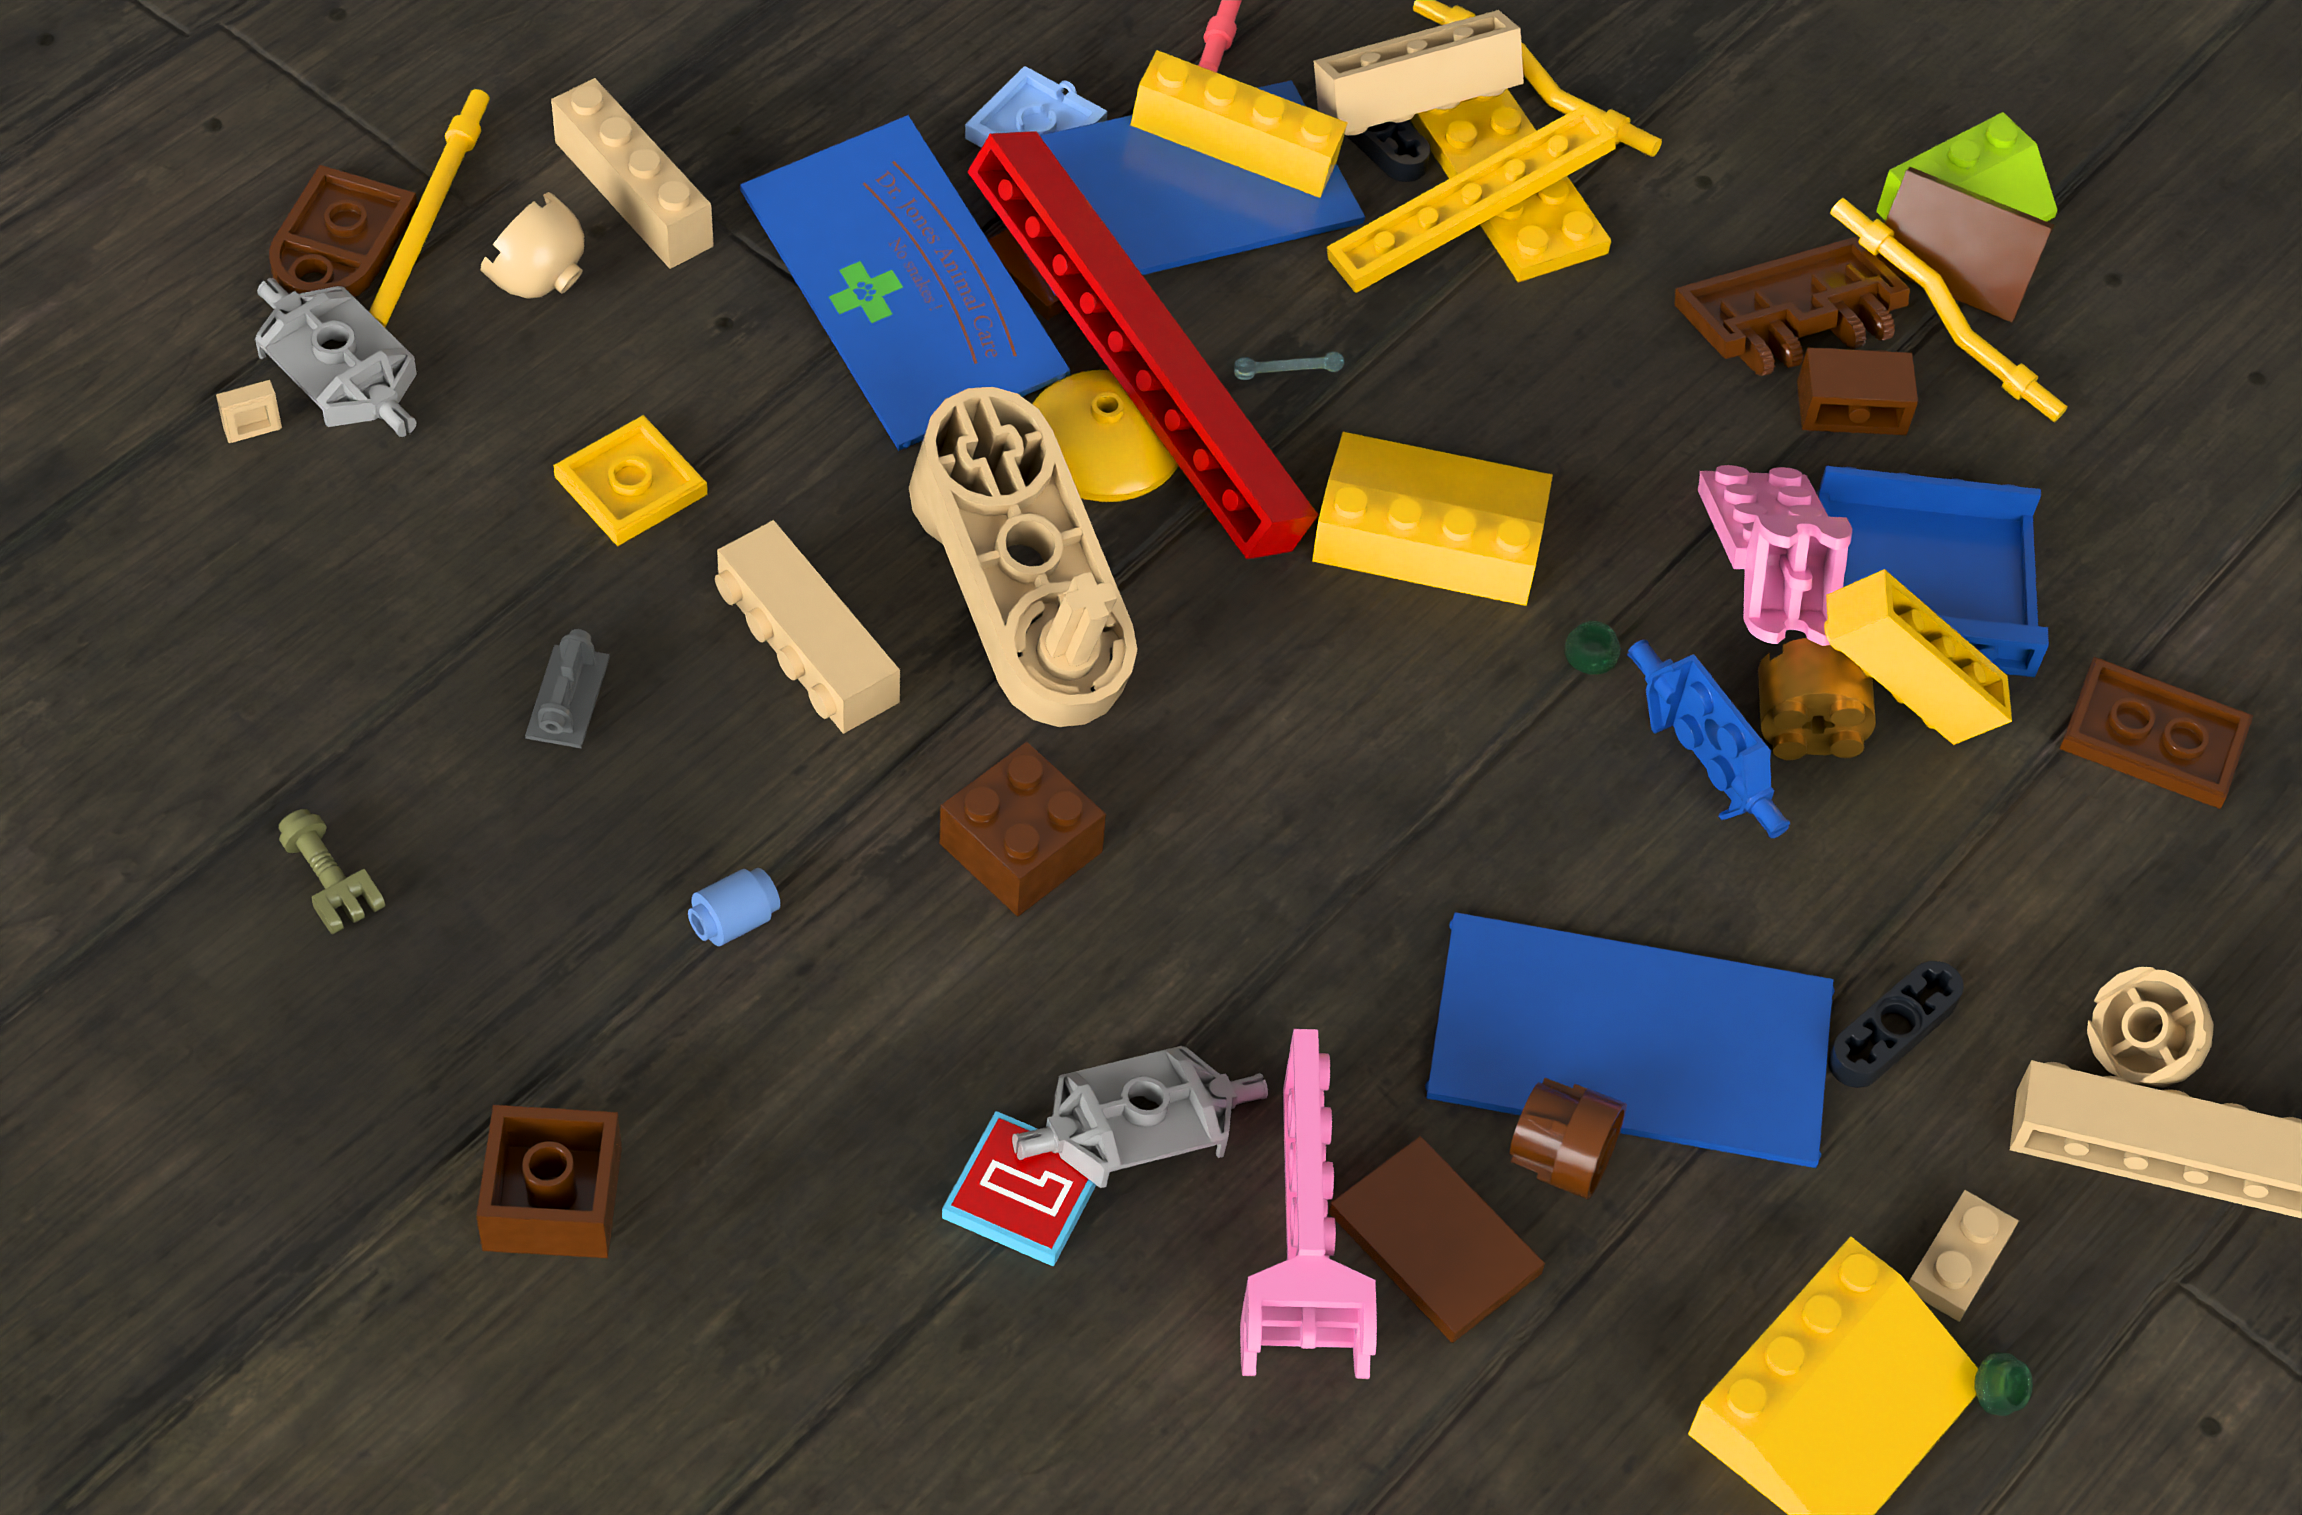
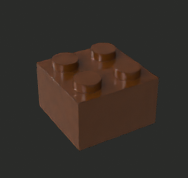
M1026 741L940 805L939 844L1018 917L1103 852L1106 813Z
M493 1105L476 1215L483 1251L608 1258L622 1152L618 1112Z

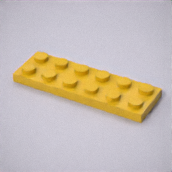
M1508 88L1497 96L1474 97L1460 101L1459 105L1454 108L1432 109L1414 114L1413 118L1410 119L1417 131L1428 141L1431 152L1449 179L1536 131ZM1568 176L1480 224L1518 283L1606 255L1611 244L1610 237Z

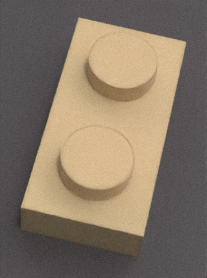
M1964 1190L1908 1284L1922 1301L1960 1322L2019 1220Z

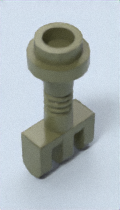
M300 809L286 816L279 824L281 832L279 841L288 853L301 852L324 886V890L312 896V903L329 932L335 934L344 929L342 920L335 911L340 906L352 923L365 918L364 912L356 900L360 895L363 896L373 912L386 906L385 901L366 870L362 869L346 878L321 840L327 829L325 823L319 815L311 814L308 809Z

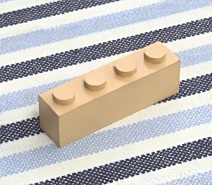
M1496 10L1314 60L1318 112L1347 122L1345 135H1358L1365 132L1368 127L1389 121L1404 122L1413 118L1414 114L1424 111L1454 108L1459 105L1460 101L1478 96L1491 97L1500 95L1507 88L1524 84L1521 29L1501 11Z
M595 78L551 99L555 143L669 269L713 247L711 203Z
M774 520L717 550L719 574L715 576V583L721 596L729 605L737 604L746 615V621L752 634L758 641L762 643L767 641L777 653L779 664L784 673L791 680L798 679L808 690L814 709L822 718L830 717L844 734L900 703V669Z

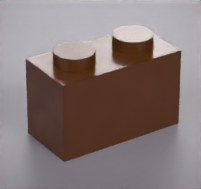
M1807 348L1797 380L1802 430L1907 435L1918 404L1912 353L1884 350Z

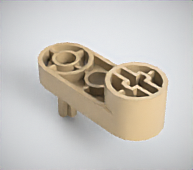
M996 387L967 388L945 399L930 417L909 485L912 511L924 530L944 545L997 681L1012 705L1031 719L1057 727L1085 725L1109 711L1122 694L1130 678L1137 653L1133 624L1055 434L1041 411L1017 393ZM1012 545L1031 547L1041 555L1044 564L1040 566L1022 565L1011 557L1007 548Z

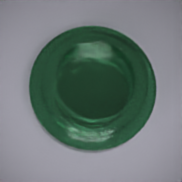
M1588 621L1580 624L1570 632L1564 647V653L1568 662L1575 669L1587 674H1603L1610 671L1617 664L1621 651L1620 643L1613 629L1598 621Z
M1994 1352L1983 1360L1975 1376V1391L1980 1405L1987 1413L2006 1416L2014 1411L2023 1409L2030 1400L2033 1380L2031 1372L2025 1363L2018 1361L2015 1356L2009 1353Z

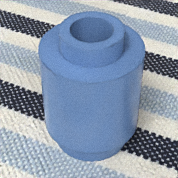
M756 868L752 871L741 869L692 895V908L688 910V917L693 930L703 941L709 939L713 944L722 946L770 921L771 913L780 908V898L773 881L761 868Z

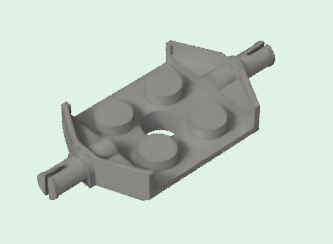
M267 279L268 285L263 281L259 285L257 293L274 310L256 335L255 341L258 356L264 359L267 353L323 410L324 421L327 427L372 421L379 418L383 419L399 437H405L406 430L410 434L415 429L417 422L415 418L411 417L399 405V402L417 375L414 356L344 287L335 286L301 294L294 291L288 294L278 284L276 279ZM332 339L339 342H347L346 345L339 349L329 350L321 347L323 343Z
M1184 1046L1059 1075L1053 1115L1047 1118L1046 1127L1021 1134H1013L1014 1152L1017 1153L1019 1160L1050 1151L1059 1153L1061 1159L1100 1188L1106 1187L1109 1172L1217 1145V1157L1221 1158L1224 1157L1228 1141L1231 1109H1234L1238 1104L1266 1099L1268 1096L1267 1083L1263 1080L1261 1073L1230 1081L1226 1073L1220 1075ZM1136 1096H1144L1146 1099L1156 1102L1159 1107L1154 1110H1142L1135 1107L1129 1099Z

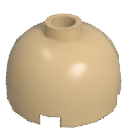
M550 192L544 194L546 205L543 208L533 201L500 234L493 244L500 251L494 263L486 257L481 263V271L496 285L510 294L527 299L539 298L555 288L562 294L582 274L583 270L577 263L584 251V232L579 220L571 210Z
M2137 967L2117 974L2099 990L2094 1000L2097 1005L2093 1011L2092 1022L2088 1020L2087 1035L2093 1054L2108 1072L2124 1078L2132 1084L2164 1088L2182 1082L2202 1066L2212 1047L2214 1024L2206 1001L2190 982L2167 970H2156L2153 967Z

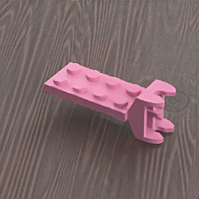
M1724 465L1717 467L1716 471H1700L1698 492L1733 569H1745L1743 620L1749 632L1764 642L1777 644L1785 638L1786 630H1798L1805 633L1807 639L1822 646L1831 645L1824 630V623L1828 619L1826 595L1843 588L1848 546L1851 543L1852 527L1847 517H1829L1807 475H1802L1800 471L1792 468L1777 467L1771 469L1769 473H1749L1747 469L1739 466Z
M1293 1030L1283 1087L1287 1260L1248 1277L1240 1321L1241 1368L1243 1376H1256L1257 1352H1260L1261 1345L1301 1346V1348L1314 1349L1315 1347L1353 1348L1355 1377L1360 1379L1370 1378V1355H1375L1376 1352L1375 1280L1329 1259V1255H1334L1336 1238L1335 1218L1327 1217L1328 1199L1332 1200L1334 1186L1333 1162H1326V1144L1330 1145L1332 1111L1331 1107H1324V1090L1329 1089L1330 1056L1329 1054L1319 1053L1318 1030Z

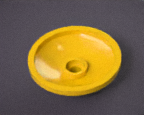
M1092 370L1072 374L1048 386L1033 402V405L1041 411L1055 434L1080 498L1101 502H1116L1137 498L1163 485L1179 466L1110 370Z

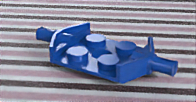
M1640 640L1632 645L1627 655L1645 675L1651 730L1656 734L1674 726L1680 743L1686 749L1692 750L1706 767L1712 784L1718 790L1724 791L1731 799L1729 809L1719 813L1718 817L1721 820H1725L1748 812L1756 817L1770 838L1782 835L1789 828L1790 821L1784 817L1772 801L1774 789L1771 787L1770 748L1754 731L1694 654L1674 663L1671 659L1662 662L1647 640Z

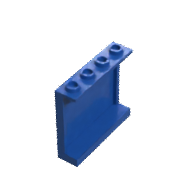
M1825 467L1817 496L1829 517H1847L1852 527L1843 587L1885 569L2005 674L2027 677L2036 676L2049 646L2048 627L2038 626L2033 515L2041 497V489L2018 487L2010 484L1998 485L1961 479L1916 476L1907 473L1861 470L1853 467Z

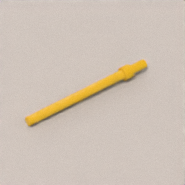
M472 90L461 114L453 117L445 134L447 144L369 310L384 327H386L465 153L474 148L481 133L479 123L490 101L488 94L482 90Z

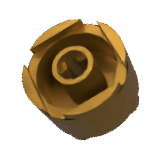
M1807 638L1783 644V654L1771 661L1769 654L1761 660L1758 668L1761 731L1764 738L1773 745L1775 756L1783 760H1796L1805 754H1833L1840 758H1851L1863 752L1864 741L1873 733L1876 724L1873 677L1866 676L1860 666L1842 651L1835 650L1831 645L1822 646Z

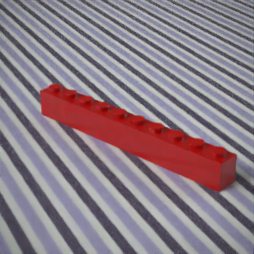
M1038 132L989 134L967 171L1236 546L1246 559L1292 552L1318 517L1312 505Z

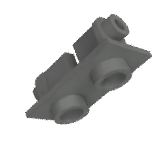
M581 629L571 630L569 635L561 639L560 645H554L525 739L582 749L610 659V654L595 652L594 645L591 642L592 637L588 632Z

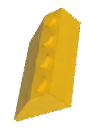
M1343 432L1323 499L1312 562L1526 606L1536 567L1553 475Z
M1850 1236L1704 1398L1688 1435L1788 1515H1875L1985 1387L1988 1380L1901 1274Z

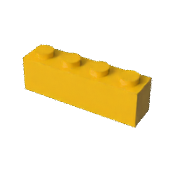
M1156 50L1139 84L1131 120V126L1319 198H1321L1337 163L1348 124L1340 119Z
M1885 569L1826 595L1828 619L1824 623V630L1831 646L1837 651H1842L1860 666L1866 676L1873 677L1891 692L1897 702L1908 706L1922 718L1927 727L1938 731L1953 745L2012 722L2008 676Z

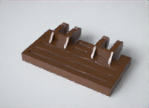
M1852 237L1678 287L1675 289V306L1724 359L1739 356L1758 376H1765L1774 371L1775 360L1773 359V354L1781 363L1784 362V366H1787V368L1801 365L1804 352L1797 338L1830 329L1850 349H1856L1866 344L1867 333L1865 329L1872 336L1875 335V339L1878 338L1879 341L1892 338L1895 332V325L1892 314L1889 311L1908 306L1910 288L1877 256H1874L1858 243L1859 238Z

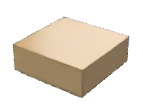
M270 380L216 394L222 425L228 443L282 429L276 395Z

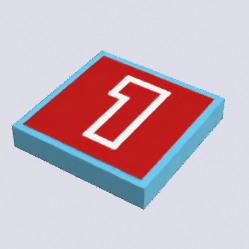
M995 1111L943 1206L942 1218L1054 1267L1096 1184L1061 1159L1059 1153L1050 1151L1019 1160L1013 1148V1134H1021L1037 1130V1128Z

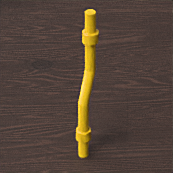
M1415 0L1413 5L1414 12L1441 25L1475 16L1474 13L1458 5L1451 8L1437 0ZM1521 42L1523 75L1548 106L1568 114L1587 103L1561 90L1525 44ZM1587 103L1613 132L1616 138V145L1623 142L1651 157L1657 154L1662 139L1630 124L1629 117L1613 109L1605 112Z
M1841 198L1835 204L1830 214L1859 236L1858 243L1874 256L1880 253L1924 288L1955 344L2003 381L2002 388L2018 401L2024 398L2054 423L2063 415L2068 406L2037 382L2039 376L2023 363L2018 366L2015 365L1971 329L1941 275L1893 238L1894 231L1879 219L1872 221L1845 198Z

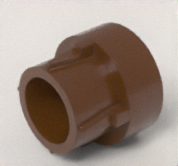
M1544 1078L1543 1083L1538 1082L1533 1088L1517 1123L1510 1147V1155L1513 1156L1511 1162L1538 1173L1537 1179L1589 1200L1595 1193L1614 1151L1625 1118L1627 1104L1576 1083L1571 1088Z

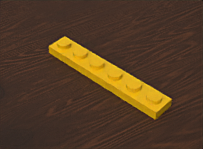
M1586 103L1327 246L1328 260L1353 291L1357 293L1616 149L1615 135Z

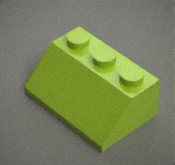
M2004 112L1890 169L1876 210L1886 221L1904 174L1909 167H1912L2046 222L2054 218L2058 211L2037 143Z

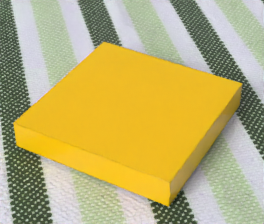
M644 415L553 465L555 478L617 546L708 495L707 482Z

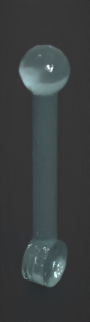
M1335 351L1329 352L1325 357L1268 362H1254L1251 358L1242 357L1236 360L1234 373L1237 378L1248 380L1255 373L1315 368H1326L1331 372H1337L1342 369L1344 358Z

